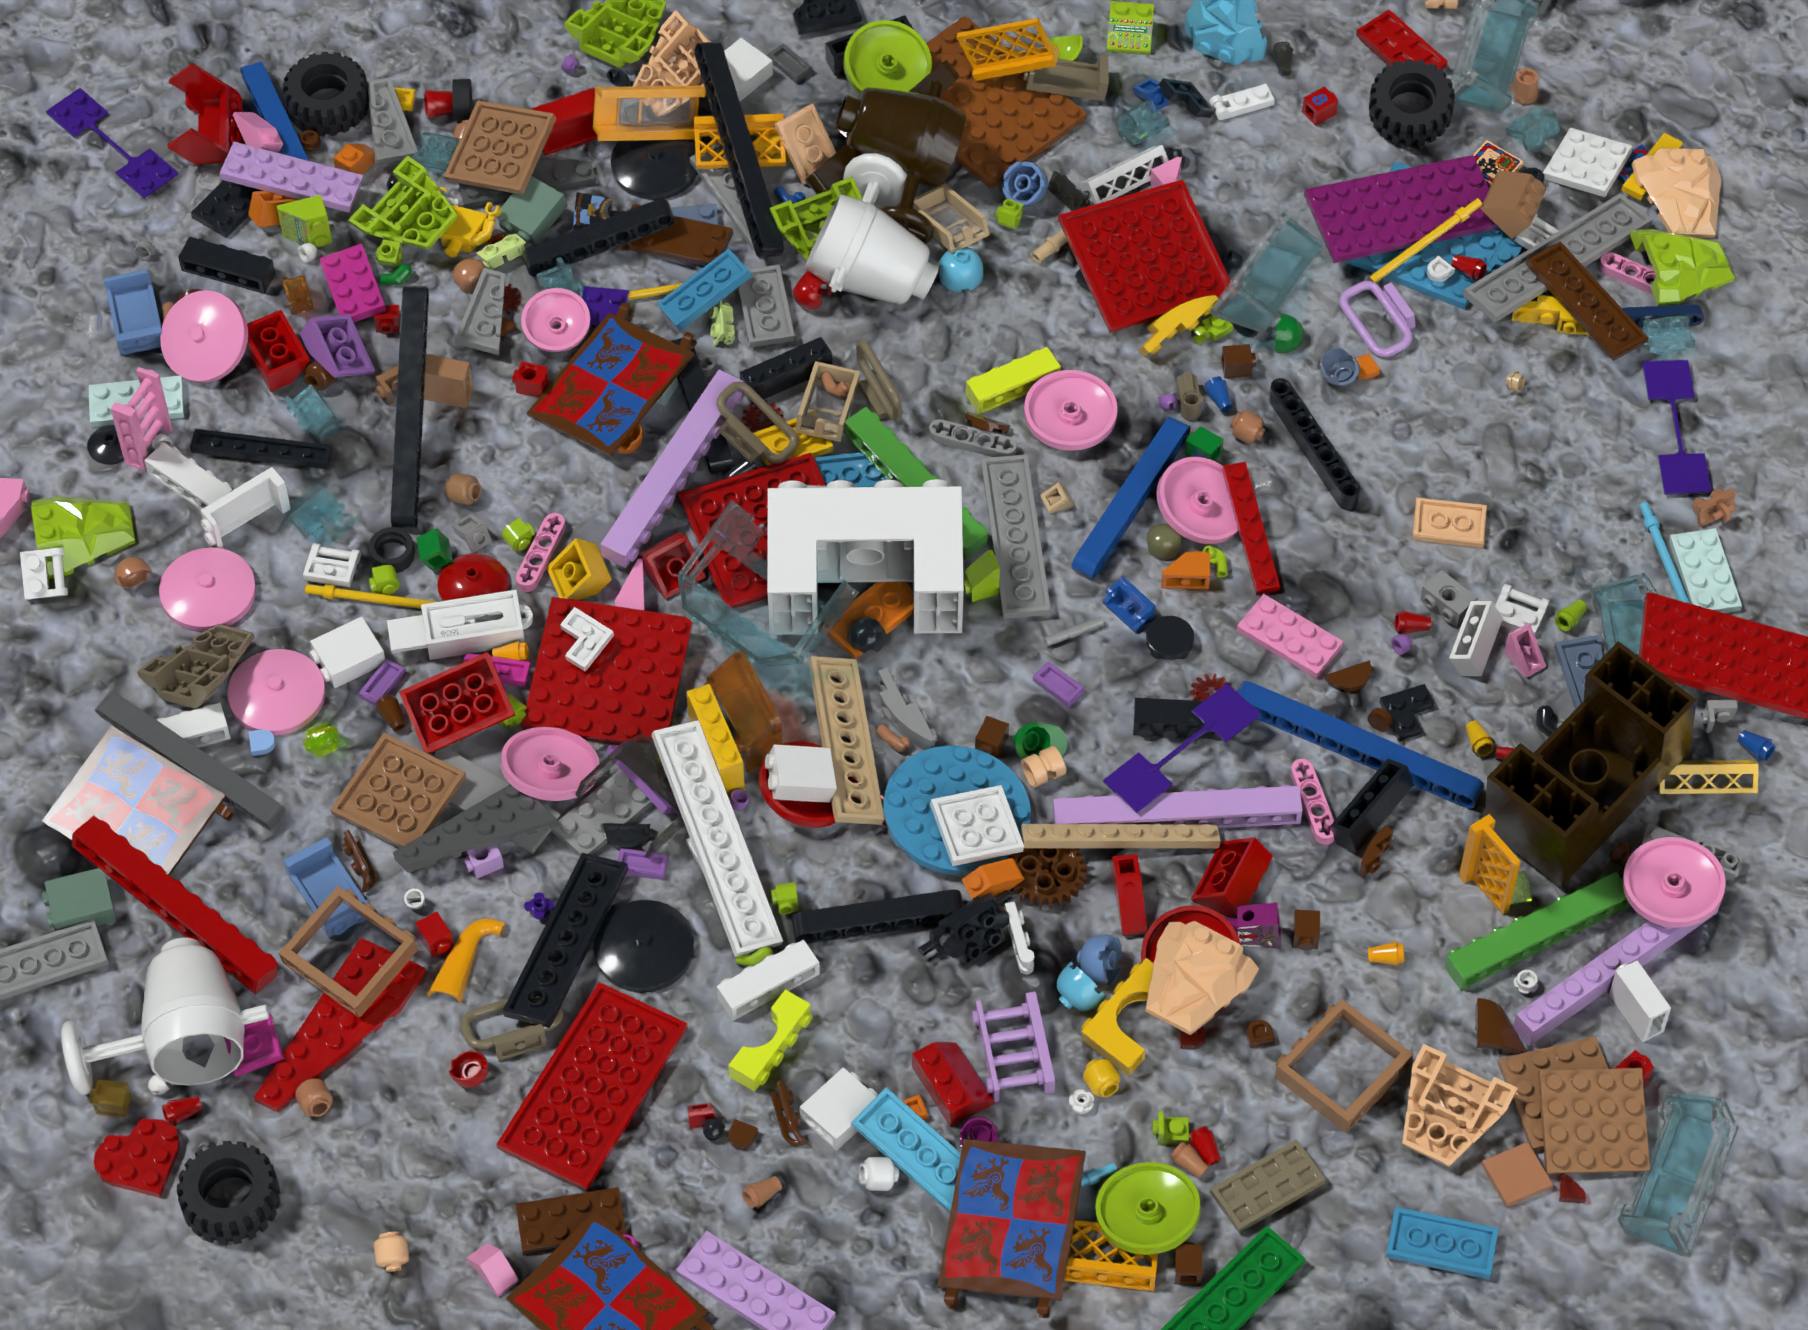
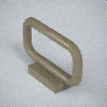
M864 339L858 340L856 344V357L858 365L866 378L859 381V389L880 420L889 417L894 422L900 421L902 417V403L898 391L868 342ZM867 360L869 361V363L871 364L872 368L874 369V371H875V373H876L877 375H874V373L872 372L871 368H870L869 365H868Z
M740 381L733 382L720 393L716 405L720 414L727 421L718 431L750 463L759 454L772 463H783L796 451L799 445L797 433L749 385ZM736 391L743 392L788 436L790 440L789 445L780 454H774L727 408L726 401Z
M536 996L535 998H532L530 1002L541 1000L542 997ZM508 999L472 1009L461 1020V1030L467 1044L473 1049L478 1050L494 1047L497 1059L501 1061L547 1047L545 1032L556 1028L561 1023L563 1010L560 1007L551 1028L543 1027L541 1024H534L483 1040L475 1038L471 1022L474 1019L502 1011Z

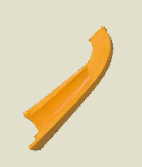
M482 918L469 924L454 944L429 989L427 997H430L434 992L445 993L455 997L458 1003L462 1004L479 940L487 934H495L500 937L506 922L493 918Z

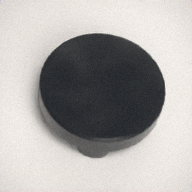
M1162 616L1155 619L1149 625L1146 632V644L1151 651V656L1155 659H1185L1193 647L1194 632L1190 624L1184 619L1176 616Z

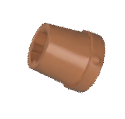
M1523 68L1516 74L1510 88V96L1516 103L1528 105L1536 101L1539 95L1538 74L1533 69Z

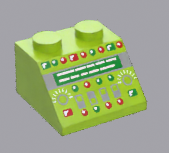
M1111 1L1107 39L1108 52L1150 55L1154 4Z
M321 195L277 205L284 238L301 245L311 243L316 247L332 243L328 216Z

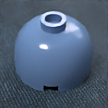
M1028 161L1016 162L1004 174L1003 193L1006 198L1024 204V207L1036 205L1042 201L1047 193L1048 177L1044 170L1035 163Z
M1095 935L1089 938L1078 952L1077 962L1081 970L1094 983L1113 985L1120 975L1121 968L1116 969L1117 961L1122 960V946L1119 938L1113 937L1114 935Z

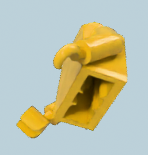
M438 187L439 190L442 189L447 192L445 187ZM488 202L485 206L488 214L451 205L458 218L440 237L442 245L446 247L445 253L449 257L454 258L457 257L459 251L471 253L476 247L487 242L491 238L496 223L495 217L502 213L499 205L492 212L493 203Z

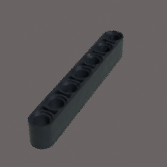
M657 199L529 247L523 252V259L530 276H542L667 229L674 224L675 218L668 200Z
M682 338L671 340V342L680 345ZM695 347L690 350L694 352V356L677 376L689 413L708 386ZM720 433L716 439H712L710 448L704 456L711 475L728 471L734 466L727 440Z
M1284 378L1273 380L1269 396L1271 406L1338 506L1343 510H1354L1359 502L1360 486L1291 383Z
M954 889L802 911L794 914L791 921L796 943L804 940L806 944L939 925L938 922L963 907L964 904L961 892Z

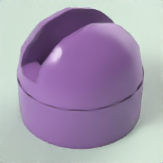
M569 54L564 59L561 69L569 74L576 73L577 71L574 68L576 66L580 68V62L575 56Z
M1176 393L1158 397L1159 405L1163 410L1168 411L1169 407L1170 410L1176 408Z
M1400 634L1391 639V645L1397 654L1402 655L1411 649L1412 640L1408 635Z
M742 789L733 790L729 797L732 809L736 811L745 809L750 800L749 794Z

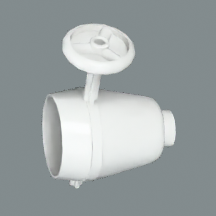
M865 153L857 156L846 166L843 179L853 176L862 200L842 194L839 195L814 243L805 269L828 283L832 287L831 291L836 292V290L841 292L843 290L896 304H904L911 295L924 300L934 282L939 267L928 262L930 251L926 244L885 212L878 209L883 206H897L900 204L907 174L899 164L889 157L877 153Z
M177 938L167 942L161 948V953L155 956L148 966L142 1012V1035L87 1048L79 1025L75 1021H66L61 1028L64 1059L72 1085L80 1095H87L92 1091L93 1076L91 1062L145 1049L152 1071L159 1079L177 1085L206 1084L224 1078L237 1069L243 1060L244 1025L269 1019L266 1005L241 1010L223 965L212 950L201 946L195 939ZM202 1034L210 1036L215 1045L205 1068L185 1058L182 1052L184 1037ZM224 1037L230 1039L231 1055L228 1054Z

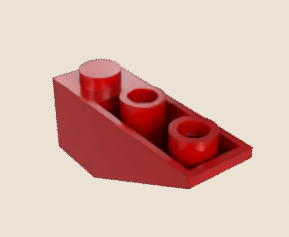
M1137 854L1112 856L1111 873L1122 936L1146 934L1147 923Z

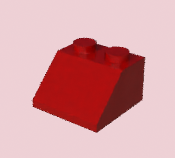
M676 533L638 554V558L643 559V569L647 577L664 599L706 578L687 535Z

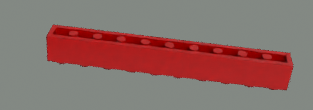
M93 815L73 832V848L183 937L195 939L201 946L212 950L219 958L224 970L255 995L277 977L278 963L271 954H266L262 951L254 940L247 939L239 932L235 925L229 924L221 918L215 909H210L206 906L198 895L190 893L179 880L170 877L162 866L154 864L142 850L134 848L123 835H118L113 831L106 821L100 820Z

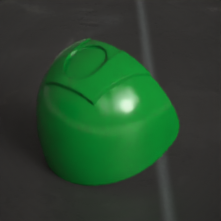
M1278 313L1275 338L1276 353H1288L1296 350L1303 341V326L1291 315Z

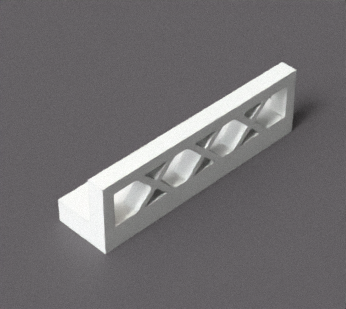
M1163 145L1152 146L1079 184L1082 191L1090 192L1094 204L1115 199L1149 182L1151 178L1149 173L1153 169L1151 167L1155 158L1160 156L1163 164L1168 162L1169 159ZM1137 167L1146 169L1141 180L1133 177ZM1119 176L1127 178L1123 189L1115 187L1117 177ZM1102 185L1109 189L1106 197L1100 200L1095 188Z

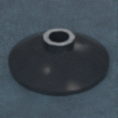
M115 425L101 427L90 436L87 449L93 460L107 465L124 461Z

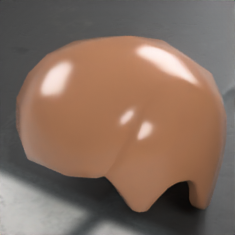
M473 258L462 260L453 270L452 275L455 284H458L464 293H474L483 268H486V266L481 261Z
M128 557L117 565L114 580L120 587L132 588L142 581H148V572L150 574H153V572L142 558Z

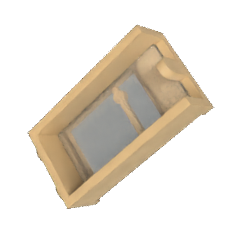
M945 183L916 197L912 209L930 220L934 227L933 237L943 244L951 254L990 235L986 216Z
M815 361L798 412L795 432L841 442L844 432V421L848 419L858 389L860 371ZM826 372L831 373L834 382L838 385L842 381L847 382L850 385L848 395L840 398L826 392L821 375Z

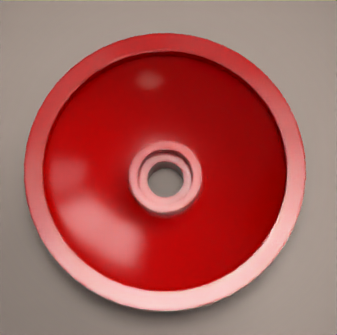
M480 553L465 554L454 558L453 562L445 565L441 570L437 582L438 593L442 601L504 592L509 589V578L505 567L495 558Z

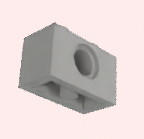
M1440 570L1423 586L1420 600L1427 608L1433 609L1441 615L1446 622L1458 627L1465 618L1470 602L1477 601L1478 597L1444 571Z

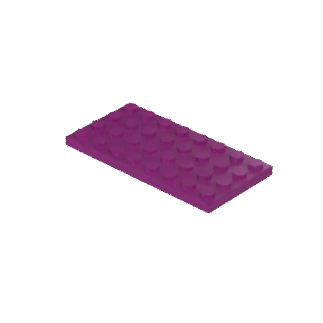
M1474 155L1308 188L1304 191V197L1333 263L1411 247L1455 215L1454 212L1460 207H1466L1477 198L1483 204L1489 187ZM1478 208L1469 215L1470 218L1463 223L1459 222L1432 243L1501 228Z

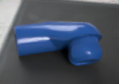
M778 186L774 190V194L781 203L791 200L792 204L806 199L803 192H795L794 195H789L783 186Z

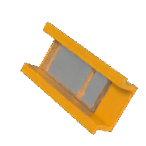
M700 85L595 86L593 130L598 135L597 140L695 139L694 117H698L699 97H705V87H700Z

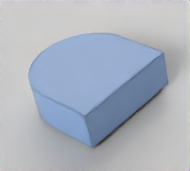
M262 729L248 731L252 756L267 754L274 749L275 739L272 732Z

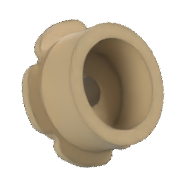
M1513 371L1512 374H1508L1506 387L1509 388V392L1522 391L1525 375L1520 374L1519 371Z

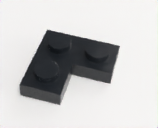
M1163 78L1159 83L1167 99L1185 102L1190 108V113L1195 117L1211 118L1214 114L1213 108L1192 82Z
M1425 684L1380 697L1379 701L1382 709L1389 712L1393 718L1391 728L1398 741L1420 735L1422 729L1414 714L1434 708V701Z

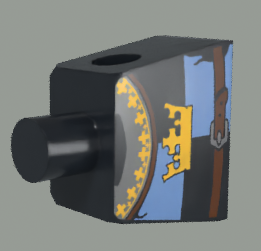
M576 192L573 230L625 211H613L612 199L610 197Z

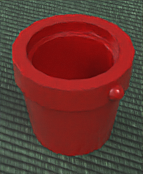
M424 90V107L427 119L453 113L452 91Z

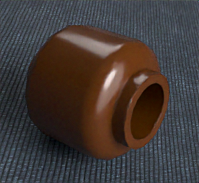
M317 360L310 363L304 370L306 384L311 389L317 391L326 390L338 379V377L334 378Z

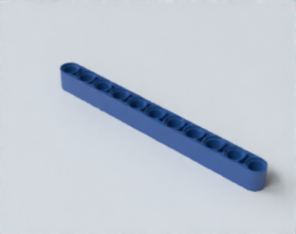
M1243 681L1237 690L1246 701L1261 713L1257 720L1377 771L1388 758L1408 766L1415 787L1464 808H1474L1485 787L1484 783L1477 777L1255 683Z

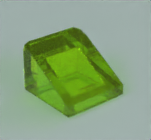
M1526 871L1518 872L1510 905L1532 901Z

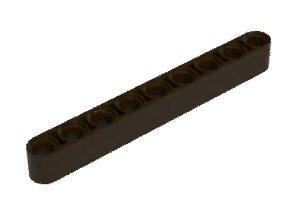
M946 59L908 92L927 94L930 81L935 82L938 80L940 84H943L942 93L961 76ZM846 144L809 175L805 181L816 195L823 193L844 176L846 166L853 158L860 156V154L850 149Z

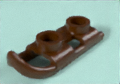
M346 830L344 831L345 837L343 838L345 843L342 844V848L349 857L353 855L354 862L351 866L358 876L363 874L362 892L364 893L374 887L377 881V874L358 836L353 838L351 832Z
M778 1081L776 1084L779 1095L776 1094V1091H771L770 1095L782 1136L792 1145H806L808 1143L807 1140L797 1129L800 1126V1115L790 1107L794 1102V1094L792 1090H788L783 1081ZM781 1110H784L786 1115L785 1118H783ZM792 1131L797 1140L791 1138L788 1133Z

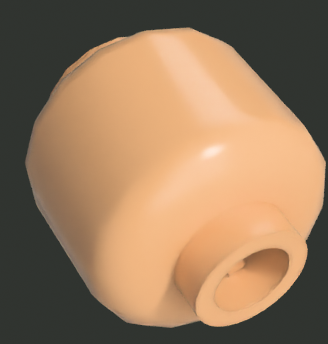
M400 1232L382 1233L373 1244L375 1262L379 1267H386V1272L401 1270V1265L407 1263L410 1258L407 1238L400 1235Z

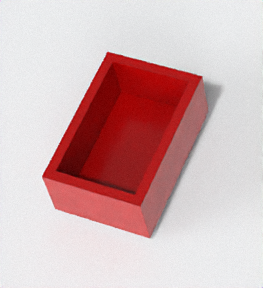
M595 88L583 90L532 108V110L553 113L557 118L543 148L544 156L594 140L598 137L593 130Z

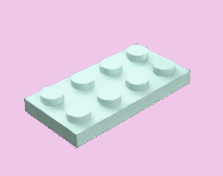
M181 375L161 377L170 419L184 418L183 380ZM139 380L89 385L91 428L115 425L111 407L115 402L123 405L128 404L140 386Z
M1716 528L1670 535L1669 543L1690 604L1722 613L1741 611L1742 604Z

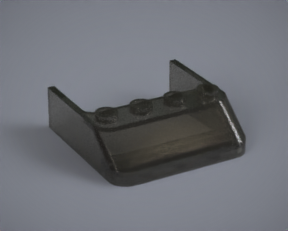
M636 735L622 742L580 782L575 795L579 798L618 760L623 762L679 813V817L650 844L645 855L647 859H650L685 823L654 741L646 735Z

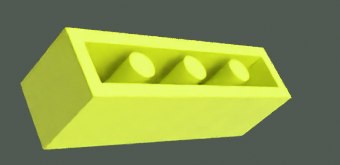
M1048 347L1035 350L1029 355L1016 358L1008 364L991 369L989 372L973 376L966 381V396L977 413L982 414L1026 395L1039 379L1050 373L1060 371L1061 366Z

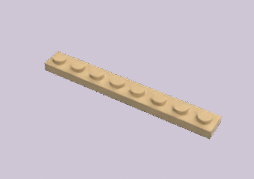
M1021 824V838L1024 848H1219L1221 842L1217 824Z

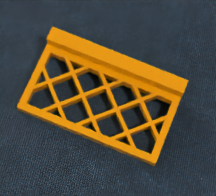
M1039 18L957 33L956 37L973 68L972 76L975 81L1054 67L1057 64L1060 52L1057 45H1052ZM1035 26L1037 34L1031 33L1025 29L1028 27ZM1013 31L1018 35L1014 38L1005 34V32ZM993 35L998 37V39L994 42L985 38V36ZM1024 36L1031 39V44L1019 40L1020 37ZM971 38L978 42L975 46L968 43L965 39ZM1002 39L1012 43V45L1008 48L999 44ZM1038 42L1045 45V47L1037 48L1034 44ZM983 43L992 47L991 51L979 48L980 44ZM1015 46H1019L1026 50L1017 52L1013 49ZM995 49H997V50H999V51H1001V52H1004V53H1006V54L996 55V54H993V53H994ZM977 53L986 58L976 59L974 55Z
M783 114L744 115L750 135L758 137L752 143L755 153L758 155L759 166H786L785 147L781 138L779 137L774 143L767 138L771 133H778L774 124L784 119ZM694 117L696 169L729 168L727 160L723 158L725 155L724 149L719 154L711 149L717 142L722 145L714 117ZM710 136L713 139L706 145L699 140V137ZM761 141L769 146L764 152L756 148ZM775 150L781 155V159H771L767 155ZM706 152L714 157L711 161L701 162L700 157Z
M1488 814L1469 826L1459 878L1464 884L1472 880L1501 914L1504 915L1509 912L1521 861L1494 832L1496 821Z
M1075 1220L1074 1231L1076 1234L1072 1236L1071 1243L1081 1238L1088 1246L1078 1251L1071 1244L1070 1251L1074 1255L1069 1257L1065 1281L1154 1292L1158 1254H1153V1256L1136 1254L1130 1257L1124 1250L1107 1240L1097 1222ZM1090 1231H1098L1102 1237L1093 1242L1086 1234ZM1105 1241L1114 1248L1106 1254L1098 1248ZM1093 1250L1100 1258L1096 1261L1087 1260L1084 1255ZM1119 1253L1126 1261L1122 1264L1113 1263L1110 1258ZM1145 1256L1152 1265L1151 1267L1139 1266L1136 1261Z

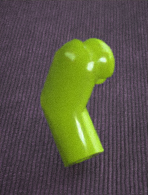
M1210 545L1206 546L1203 552H1210V563L1216 566V575L1220 578L1228 576L1225 553Z

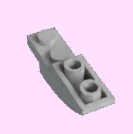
M887 667L878 670V684L882 692H879V706L886 718L902 736L907 737L911 743L920 749L934 748L938 738L935 730L929 728L927 724L928 719L925 711L919 709L916 702L908 703L906 695L904 693L901 694L898 689L899 683L896 676H891Z
M1647 823L1644 827L1639 847L1657 838L1684 837ZM1699 837L1694 840V842L1704 846L1713 853L1720 862L1725 877L1737 878L1743 855Z

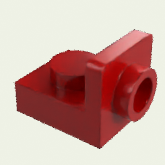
M385 305L387 311L374 316L376 333L399 332V305Z

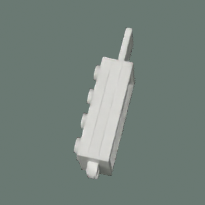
M517 590L421 604L422 615L387 620L392 653L428 648L429 658L433 660L489 651L495 647L504 646L519 640L523 643L525 642L523 629L531 626L533 614L528 606L519 605Z

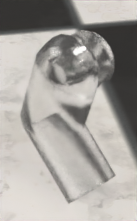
M868 725L873 754L885 756L889 751V744L886 741L883 743L882 740L877 739L876 726Z

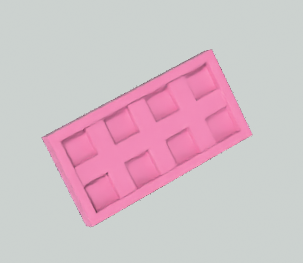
M1265 594L1261 596L1241 620L1236 630L1315 679L1318 678L1340 651L1344 642Z

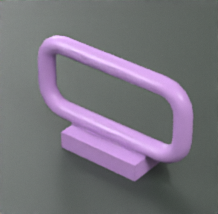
M1363 281L1346 289L1339 297V305L1374 355L1390 357L1406 349L1411 344L1413 337L1411 329L1415 327V314L1392 282L1383 286L1384 291L1378 284L1372 281ZM1364 290L1372 291L1403 334V339L1388 348H1380L1349 305V298Z

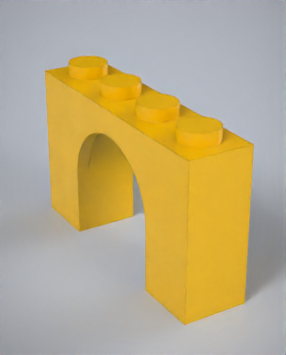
M710 684L686 691L689 722L699 720L728 798L735 789L745 791L743 760Z
M1147 958L1141 964L1138 962L1130 971L1131 976L1125 982L1121 981L1116 986L1113 992L1114 995L1109 1001L1105 999L1098 1007V1013L1094 1018H1088L1081 1027L1082 1041L1109 1060L1128 1077L1145 1059V1049L1121 1031L1117 1024V1017L1121 1010L1130 1003L1137 1001L1147 1002L1154 964Z

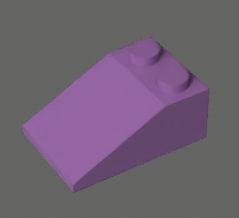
M350 314L313 317L309 319L300 332L301 338L308 353L334 378L374 374L375 369Z

